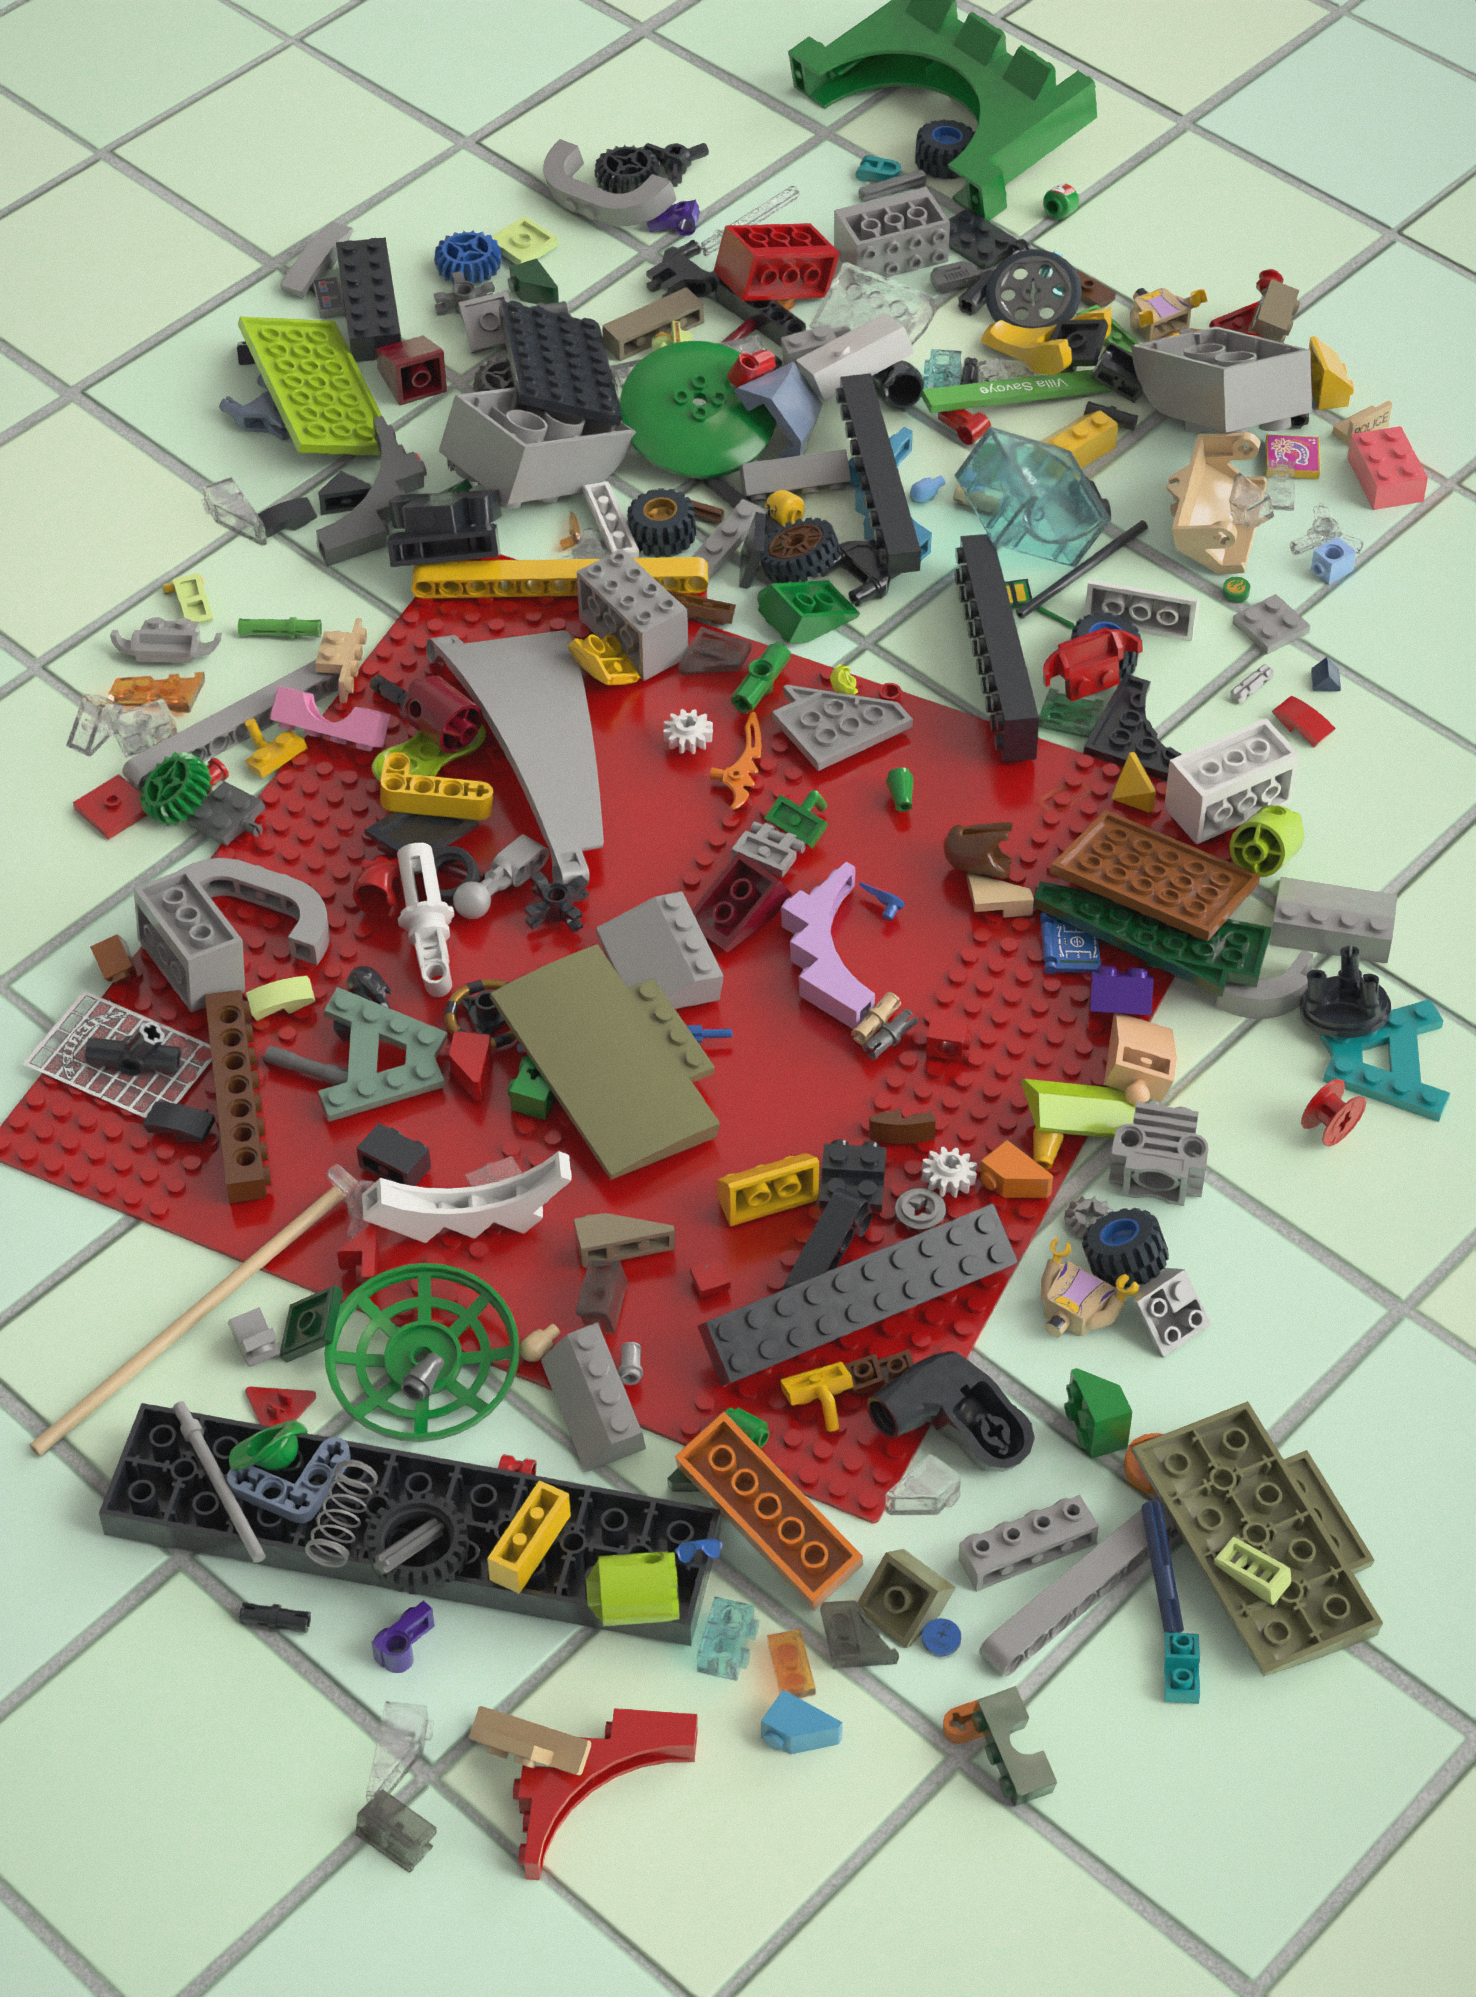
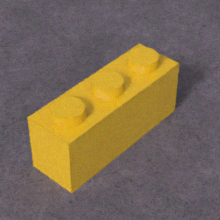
M540 1480L538 1481L487 1558L491 1581L520 1594L571 1516L568 1493Z

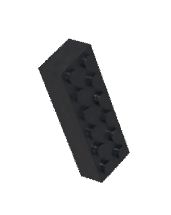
M386 237L336 242L351 354L355 362L376 360L375 349L401 342Z

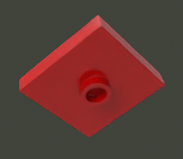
M119 774L73 802L74 809L108 840L147 816L141 808L142 803L139 801L142 794Z

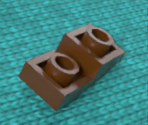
M899 1109L880 1112L869 1116L868 1136L872 1141L894 1144L934 1140L936 1119L932 1111L913 1114L906 1118H902Z
M908 1349L880 1360L877 1359L876 1354L847 1363L845 1367L852 1376L854 1394L876 1393L889 1380L900 1377L914 1362Z

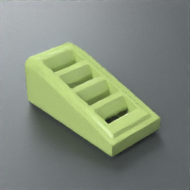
M1234 1536L1214 1559L1216 1566L1271 1605L1275 1604L1291 1583L1289 1567ZM1238 1552L1242 1554L1235 1564L1230 1562ZM1249 1561L1253 1562L1247 1570L1243 1569ZM1261 1569L1264 1570L1260 1577L1256 1576Z

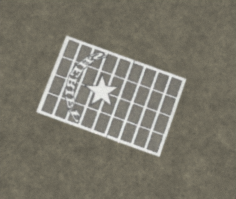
M83 991L22 1064L146 1118L155 1101L177 1104L212 1061V1058L207 1061H199L195 1057V1052L199 1048L208 1047L211 1049L209 1044ZM149 1021L159 1024L161 1031L165 1034L161 1045L181 1047L180 1068L176 1074L143 1070L140 1075L130 1076L120 1072L117 1067L86 1064L85 1061L88 1038L123 1041L125 1037L132 1035L141 1023L146 1024Z

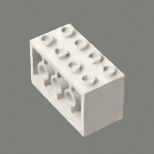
M1266 718L1171 759L1164 808L1196 844L1202 843L1242 825L1264 806H1284L1291 803L1299 753Z

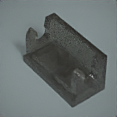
M589 1260L575 1311L578 1316H581L585 1327L594 1324V1322H599L606 1333H615L628 1284L619 1260Z
M383 1789L357 1813L355 1835L408 1873L414 1870V1867L433 1847L429 1841L437 1834V1827Z

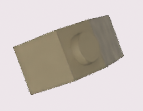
M608 1213L589 1214L573 1219L575 1241L582 1267L675 1249V1230L673 1225Z

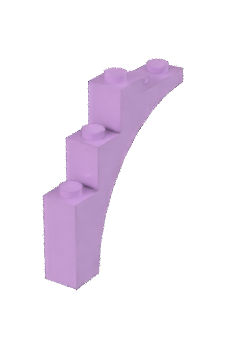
M845 862L838 870H833L825 882L820 886H816L810 895L800 890L792 898L786 899L781 907L782 927L795 934L790 941V961L803 968L799 976V996L854 1029L865 1018L866 1011L870 1007L874 1008L875 993L861 984L844 966L835 950L830 932L839 906L855 887V866Z

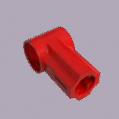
M759 350L752 354L741 353L727 373L728 380L734 386L740 387L755 378L772 372L776 367L775 355L770 350Z
M965 409L938 412V420L957 431L958 437L966 445H972L992 429L990 420L981 412H977L974 415Z

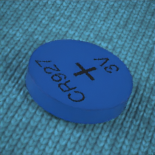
M944 1618L934 1619L924 1627L922 1643L931 1654L948 1656L956 1652L960 1647L961 1631L951 1620Z

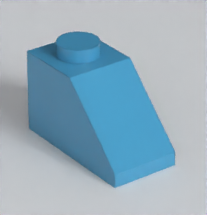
M785 1690L781 1691L761 1720V1738L764 1739L765 1743L775 1750L782 1749L789 1754L839 1745L842 1740V1721Z

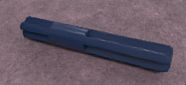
M1159 1501L1146 1502L1141 1506L1163 1630L1168 1633H1181L1184 1631L1162 1507Z

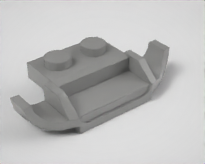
M154 617L145 620L140 630H134L131 640L122 638L118 630H112L110 637L115 648L126 655L136 656V662L191 663L193 658L203 657L212 653L219 645L222 633H216L213 641L204 643L200 641L199 621H191L188 618L166 621L163 618Z

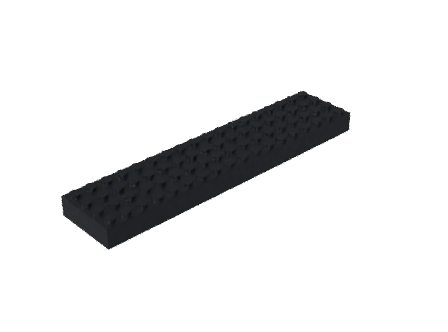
M141 1403L99 1511L104 1535L254 1563L191 1442L185 1440L180 1430L181 1423L173 1408ZM190 1412L193 1419H197L204 1430L203 1438L226 1481L230 1470L229 1456L231 1450L238 1443L253 1434L270 1427ZM308 1433L297 1435V1455L287 1467L279 1470H267L257 1465L253 1466L295 1484L319 1446L330 1437ZM346 1441L349 1445L350 1460L367 1464L378 1476L375 1486L370 1487L373 1494L366 1498L354 1496L366 1504V1511L361 1513L343 1509L332 1498L326 1502V1510L339 1509L356 1515L361 1521L359 1527L348 1528L332 1521L326 1513L321 1516L320 1525L329 1524L344 1527L354 1534L355 1541L352 1543L335 1541L326 1536L320 1529L314 1533V1539L337 1542L348 1549L350 1555L344 1566L332 1568L323 1566L310 1559L305 1551L308 1541H311L312 1530L318 1527L316 1518L319 1513L324 1511L323 1506H321L312 1520L306 1523H296L235 1497L266 1555L263 1561L256 1564L395 1590L394 1584L389 1588L383 1583L382 1578L378 1579L374 1569L371 1567L367 1551V1530L370 1529V1521L372 1517L377 1518L376 1512L380 1507L387 1510L386 1503L391 1499L396 1504L399 1503V1496L406 1494L408 1500H411L415 1492H420L421 1499H425L426 1493L434 1494L435 1501L441 1496L447 1500L448 1505L453 1503L457 1507V1511L461 1512L464 1517L469 1540L468 1559L466 1563H463L462 1572L460 1574L455 1573V1580L450 1584L444 1580V1588L436 1590L434 1585L430 1586V1593L423 1594L422 1588H417L416 1594L687 1646L692 1645L714 1560L706 1555L703 1550L698 1549L688 1563L680 1561L675 1553L677 1598L679 1604L678 1620L603 1626V1623L588 1606L586 1578L597 1563L598 1556L665 1551L671 1553L683 1542L715 1538L719 1541L721 1533L720 1509L352 1441ZM337 1450L335 1454L341 1456L340 1451ZM329 1453L330 1461L335 1454ZM348 1466L343 1472V1475L349 1479L361 1481L362 1483L373 1482L372 1475L359 1467ZM316 1474L310 1478L309 1483L315 1486L322 1485L326 1482L327 1477L322 1474ZM245 1477L243 1481L249 1483L248 1477ZM237 1480V1484L240 1485L243 1481ZM540 1480L569 1494L571 1516L519 1594L490 1580L487 1558ZM340 1482L345 1488L361 1495L369 1494L367 1488H356L345 1482ZM337 1483L331 1491L332 1495H351L344 1491ZM269 1488L265 1490L263 1497L267 1499L277 1498L281 1490ZM334 1497L339 1503L355 1510H362L364 1508L360 1502L354 1499ZM303 1502L302 1505L295 1504V1509L299 1510L301 1506L307 1507V1502ZM328 1512L333 1518L348 1525L358 1524L355 1518L347 1514ZM411 1520L400 1524L388 1534L385 1540V1549L428 1520ZM330 1527L323 1528L327 1533L341 1540L352 1539V1536L343 1530ZM444 1528L442 1536L400 1565L423 1567L437 1562L448 1552L451 1546V1536L448 1530ZM315 1545L310 1546L312 1553L324 1560L332 1562L344 1560V1558L339 1559L326 1555ZM319 1545L329 1553L342 1556L341 1553L333 1548ZM405 1587L403 1592H408V1589Z

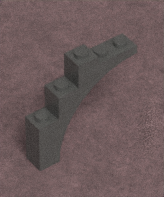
M383 416L373 419V436L381 458L380 469L374 485L366 497L350 513L335 523L316 530L317 548L327 567L387 547V535H389L387 523L392 521L389 500L397 495H406V493L424 488V476L427 475L424 462L418 460L414 451L406 454L403 445H398L393 426L391 424L388 425Z

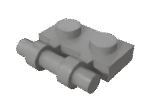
M753 822L750 832L745 831L731 849V857L734 858L740 852L767 872L783 878L796 860V851L803 853L806 843L798 840L794 834L789 832L784 834L775 830V827L765 823L762 825Z

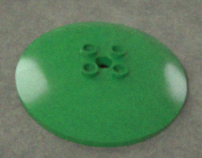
M683 341L661 347L640 360L626 378L620 397L622 422L636 431L631 439V444L636 451L651 464L666 472L698 479L729 475L739 471V465L750 463L757 459L766 449L773 436L776 420L764 403L748 411L734 392V389L738 387L728 380L727 373L741 353L718 343ZM700 398L703 399L706 402V404L703 406H697L692 401L694 399Z

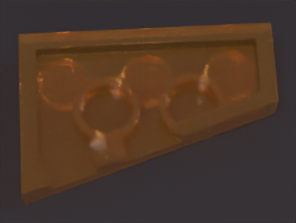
M196 672L195 677L180 678L179 674H169V678L154 680L151 676L116 678L108 693V701L111 704L190 713L205 683V672Z

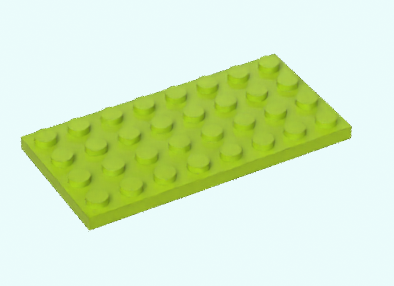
M239 317L237 325L298 453L380 456V451L373 436V419L382 416L335 321Z

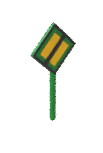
M1028 578L1005 582L1012 609L1020 608L1032 599ZM1041 606L1036 609L1070 628L1074 626V623Z

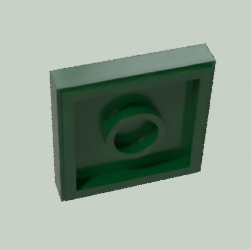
M333 1285L290 1304L279 1358L287 1363L333 1343L343 1294L341 1288Z

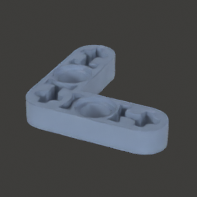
M331 1437L326 1439L319 1446L295 1484L254 1466L239 1471L230 1469L227 1474V1482L235 1497L293 1522L306 1523L315 1517L322 1506V1502L328 1497V1487L332 1482L336 1481L334 1479V1471L337 1464L344 1460H350L349 1445L342 1438ZM337 1450L340 1451L341 1456L335 1454ZM329 1453L335 1454L331 1461L329 1458ZM343 1467L340 1469L342 1474L347 1467ZM316 1474H322L327 1477L326 1482L318 1486L310 1484L309 1480ZM245 1477H248L249 1483L243 1481ZM237 1480L243 1481L240 1485L237 1484ZM269 1488L281 1490L277 1498L267 1499L263 1497V1493ZM303 1502H307V1507L301 1506L299 1510L295 1509V1504L302 1505Z

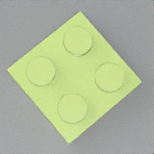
M525 216L492 235V239L497 240V244L500 246L501 255L516 265L535 258L538 259L558 246V238Z

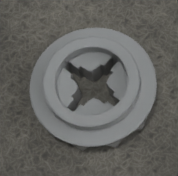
M916 1188L906 1191L898 1198L895 1213L897 1214L898 1223H904L907 1230L915 1228L921 1233L923 1229H932L937 1224H942L946 1213V1206L943 1199L934 1191ZM926 1205V1214L921 1213L919 1216H915V1210L919 1211Z
M1081 1196L1078 1201H1071L1068 1209L1065 1210V1225L1073 1235L1083 1239L1084 1233L1088 1232L1087 1228L1091 1224L1096 1223V1219L1108 1215L1114 1209L1108 1207L1107 1201L1100 1202L1095 1196L1092 1199H1085ZM1092 1211L1094 1213V1217L1092 1218V1221H1090V1223L1087 1224L1086 1216L1088 1212Z

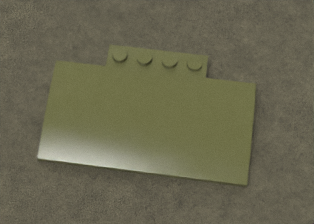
M596 944L547 964L491 992L490 998L610 1180L717 1137L720 1122L693 1084L695 1081L713 1075L715 1067L654 978L627 988L599 945Z
M1248 1401L1132 1447V1453L1263 1677L1316 1660L1379 1634L1383 1621L1354 1575L1371 1567L1375 1559L1308 1450L1283 1459ZM1233 1536L1290 1568L1291 1583L1274 1605L1255 1595L1214 1564V1559ZM1238 1552L1230 1562L1235 1564L1242 1554ZM1249 1561L1243 1569L1247 1570L1253 1562ZM1261 1569L1256 1576L1260 1577L1264 1570Z

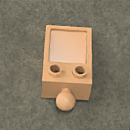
M1115 1013L1113 1016L1104 1085L1125 1091L1126 1101L1136 1107V1102L1145 1103L1149 1099L1162 1102L1175 1077L1177 1055L1173 1029L1121 1013Z

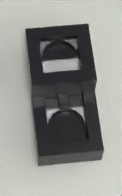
M304 497L274 505L256 514L255 517L263 533L269 538L289 525L296 531L317 518V515L310 500Z
M155 1101L143 1126L148 1133H173L178 1142H204L216 1118L208 1112L193 1107Z

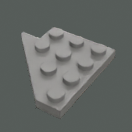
M792 685L783 686V694L791 703L772 711L773 721L818 771L913 727V718L898 702Z

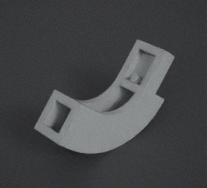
M1302 950L1284 974L1272 979H1259L1257 987L1242 986L1227 981L1223 997L1217 996L1216 1007L1233 1015L1251 1019L1274 1018L1295 1010L1300 1006L1301 999L1308 989L1307 973L1315 970L1312 967L1313 954Z

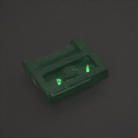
M1050 688L1039 714V727L1089 738L1102 715L1105 701L1101 699L1092 701L1080 698L1071 702L1065 694L1059 693L1057 689Z

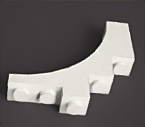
M558 1151L542 1164L522 1174L499 1182L475 1187L453 1189L423 1188L403 1185L379 1178L362 1194L363 1220L427 1243L444 1227L476 1238L485 1229L489 1228L493 1222L525 1234L543 1218L542 1205L547 1203L549 1199L571 1181L569 1155Z

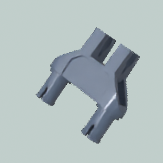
M261 373L257 378V384L267 389L262 395L243 406L230 396H226V399L223 398L220 402V410L233 417L235 424L243 430L269 432L281 440L290 436L288 430L284 428L285 424Z

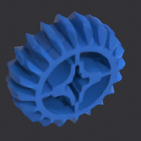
M463 230L462 233L454 232L453 236L445 235V240L439 241V245L435 247L434 262L439 276H443L445 281L451 280L452 284H454L452 273L462 271L465 281L482 284L483 280H491V276L497 275L502 255L497 240L492 239L491 235L485 236L483 231L475 233L474 230L471 232Z

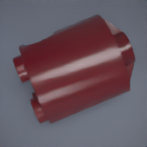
M432 675L423 680L415 679L408 687L409 694L400 710V716L446 753H455L466 747L475 738L481 727L482 710L440 676Z

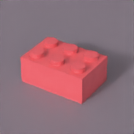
M1401 426L1351 434L1347 459L1373 510L1424 502L1428 477Z

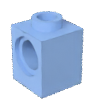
M1336 537L1314 549L1311 570L1316 576L1331 584L1353 571L1356 551L1341 538Z

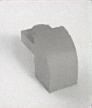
M260 1307L229 1319L227 1322L249 1367L279 1355L275 1344L277 1340L273 1327L268 1328Z

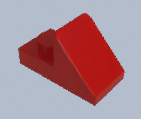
M376 1225L367 1226L337 1251L339 1269L356 1270L357 1283H365L370 1278L376 1276L378 1272L379 1243Z

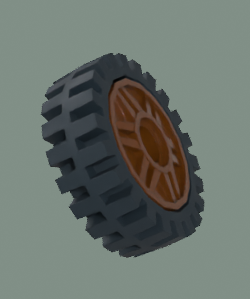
M812 517L806 518L804 522L802 519H797L794 524L790 521L785 523L786 527L782 528L779 526L776 528V533L770 532L767 535L768 538H765L764 553L760 562L766 576L770 581L773 580L774 583H789V581L792 583L798 582V580L806 582L808 577L811 576L814 579L818 577V572L824 573L827 571V567H832L835 564L834 561L838 560V554H840L841 550L832 525L825 519L822 521L821 518L812 520Z

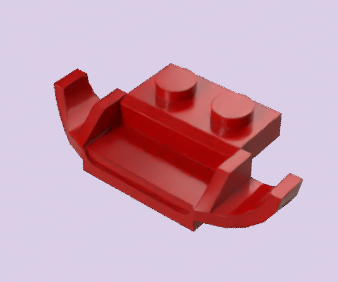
M1105 627L1058 644V649L1050 654L1043 665V684L1045 687L1050 686L1051 678L1060 675L1065 679V695L1071 702L1119 685V660L1123 659V652H1143L1142 640L1126 631L1110 630Z

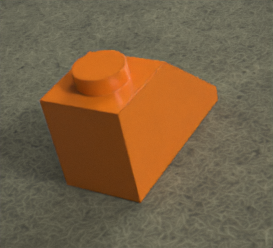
M1008 1140L981 1160L980 1180L986 1188L994 1190L1001 1197L1048 1198L1051 1195L1053 1175Z

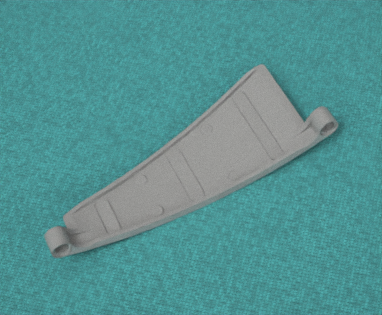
M554 631L465 644L456 635L429 638L426 642V653L431 663H446L474 703L482 710L483 717L513 768L541 833L549 846L552 857L553 882L568 886L580 875L589 881V869L582 851L602 848L604 839L592 728L580 665L568 650V644L573 641L571 635L567 631Z

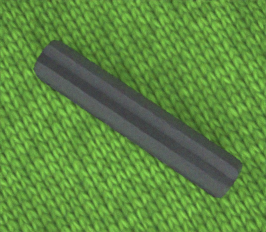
M917 170L860 187L858 195L861 201H869L925 184L927 176L923 170Z
M431 1518L376 1555V1562L373 1563L375 1570L379 1569L382 1574L388 1573L442 1536L443 1529L445 1528L444 1524L436 1518Z

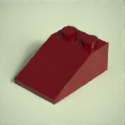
M738 852L692 912L703 935L726 952H729L773 919L780 911L785 900L791 897L792 893L780 880Z

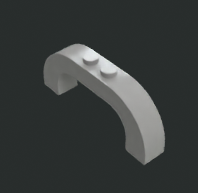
M559 139L553 145L544 160L543 172L553 199L571 212L579 213L588 219H594L607 225L621 227L645 223L665 212L677 200L671 181L654 174L639 188L624 194H613L572 178L584 165V161L578 145Z
M229 858L206 859L180 869L188 868L210 898L221 895L234 896L292 916L298 923L288 936L291 956L318 965L323 958L330 940L327 911L320 895L306 883L291 878L286 874L267 870L259 865L255 866Z

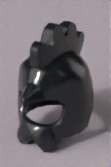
M901 360L873 375L882 386L884 400H887L893 406L907 408L920 400L922 390L924 389V379L919 370L911 363Z

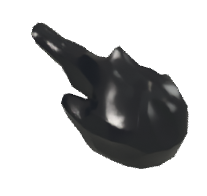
M368 966L355 967L346 981L348 992L391 1009L385 993L391 994L392 992L380 974Z

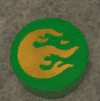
M1230 577L1225 580L1222 593L1231 602H1243L1250 595L1251 585L1242 577Z

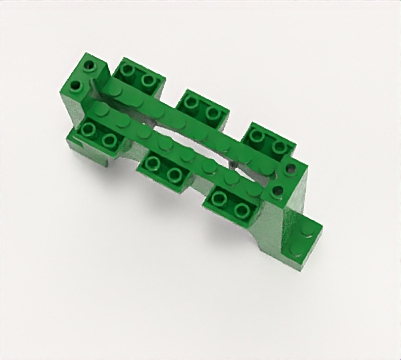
M891 0L826 47L823 43L817 42L809 36L788 51L794 87L824 109L850 95L870 89L891 86L929 89L944 94L963 105L974 116L978 126L967 147L957 158L948 164L949 169L964 178L966 185L952 196V199L964 209L969 208L988 221L1007 208L1005 185L1098 118L1096 85L1090 76H1086L1077 70L1056 85V69L1052 63L1045 61L1034 51H1030L1023 45H1020L1014 56H1012L1006 49L1005 33L990 24L985 18L971 12L964 23L960 21L957 14L956 0Z

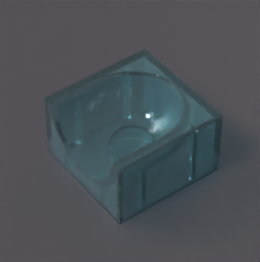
M989 426L954 475L993 545L1076 567L1112 520L1070 450Z

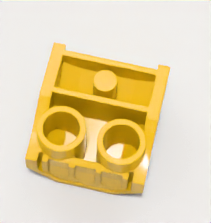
M607 634L602 639L596 635H589L585 640L574 639L568 644L569 652L579 665L604 684L624 685L637 682L641 678L629 656L622 652V645L619 640L611 634Z

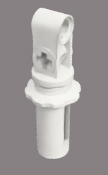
M412 843L403 846L397 852L406 908L401 911V915L398 918V924L408 932L409 942L416 948L426 991L434 997H442L449 993L452 988L446 940L450 937L448 925L454 917V910L447 903L441 902L432 847L425 843ZM423 872L427 901L419 902L414 874ZM435 976H443L439 980H431Z

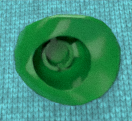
M293 1419L263 1429L238 1443L231 1450L229 1467L234 1471L243 1470L253 1465L267 1470L283 1469L297 1455V1435L307 1434L308 1430L304 1424Z

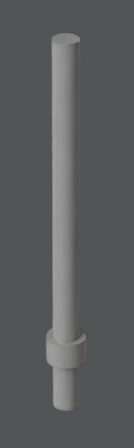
M177 1402L174 1404L173 1410L181 1423L180 1430L185 1440L191 1442L253 1562L259 1563L263 1561L266 1555L203 1438L204 1430L199 1421L193 1419L185 1402Z

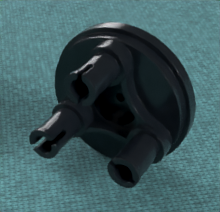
M1350 946L1343 947L1340 950L1341 970H1339L1338 976L1327 978L1325 972L1318 969L1307 973L1308 989L1300 1002V1016L1305 1025L1317 1033L1336 1038L1361 1037L1378 1031L1386 1025L1391 1017V1001L1385 989L1379 985V977L1375 974H1364L1362 977V972L1359 969L1360 951L1357 947H1352V955H1350Z

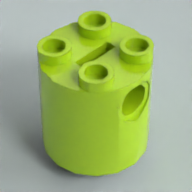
M1268 805L1260 808L1232 834L1230 853L1234 863L1239 867L1261 875L1260 877H1268L1276 873L1302 848L1305 838L1302 817L1299 813L1280 805Z
M674 1552L598 1556L597 1563L586 1578L588 1606L600 1619L603 1626L668 1622L679 1619L677 1572Z

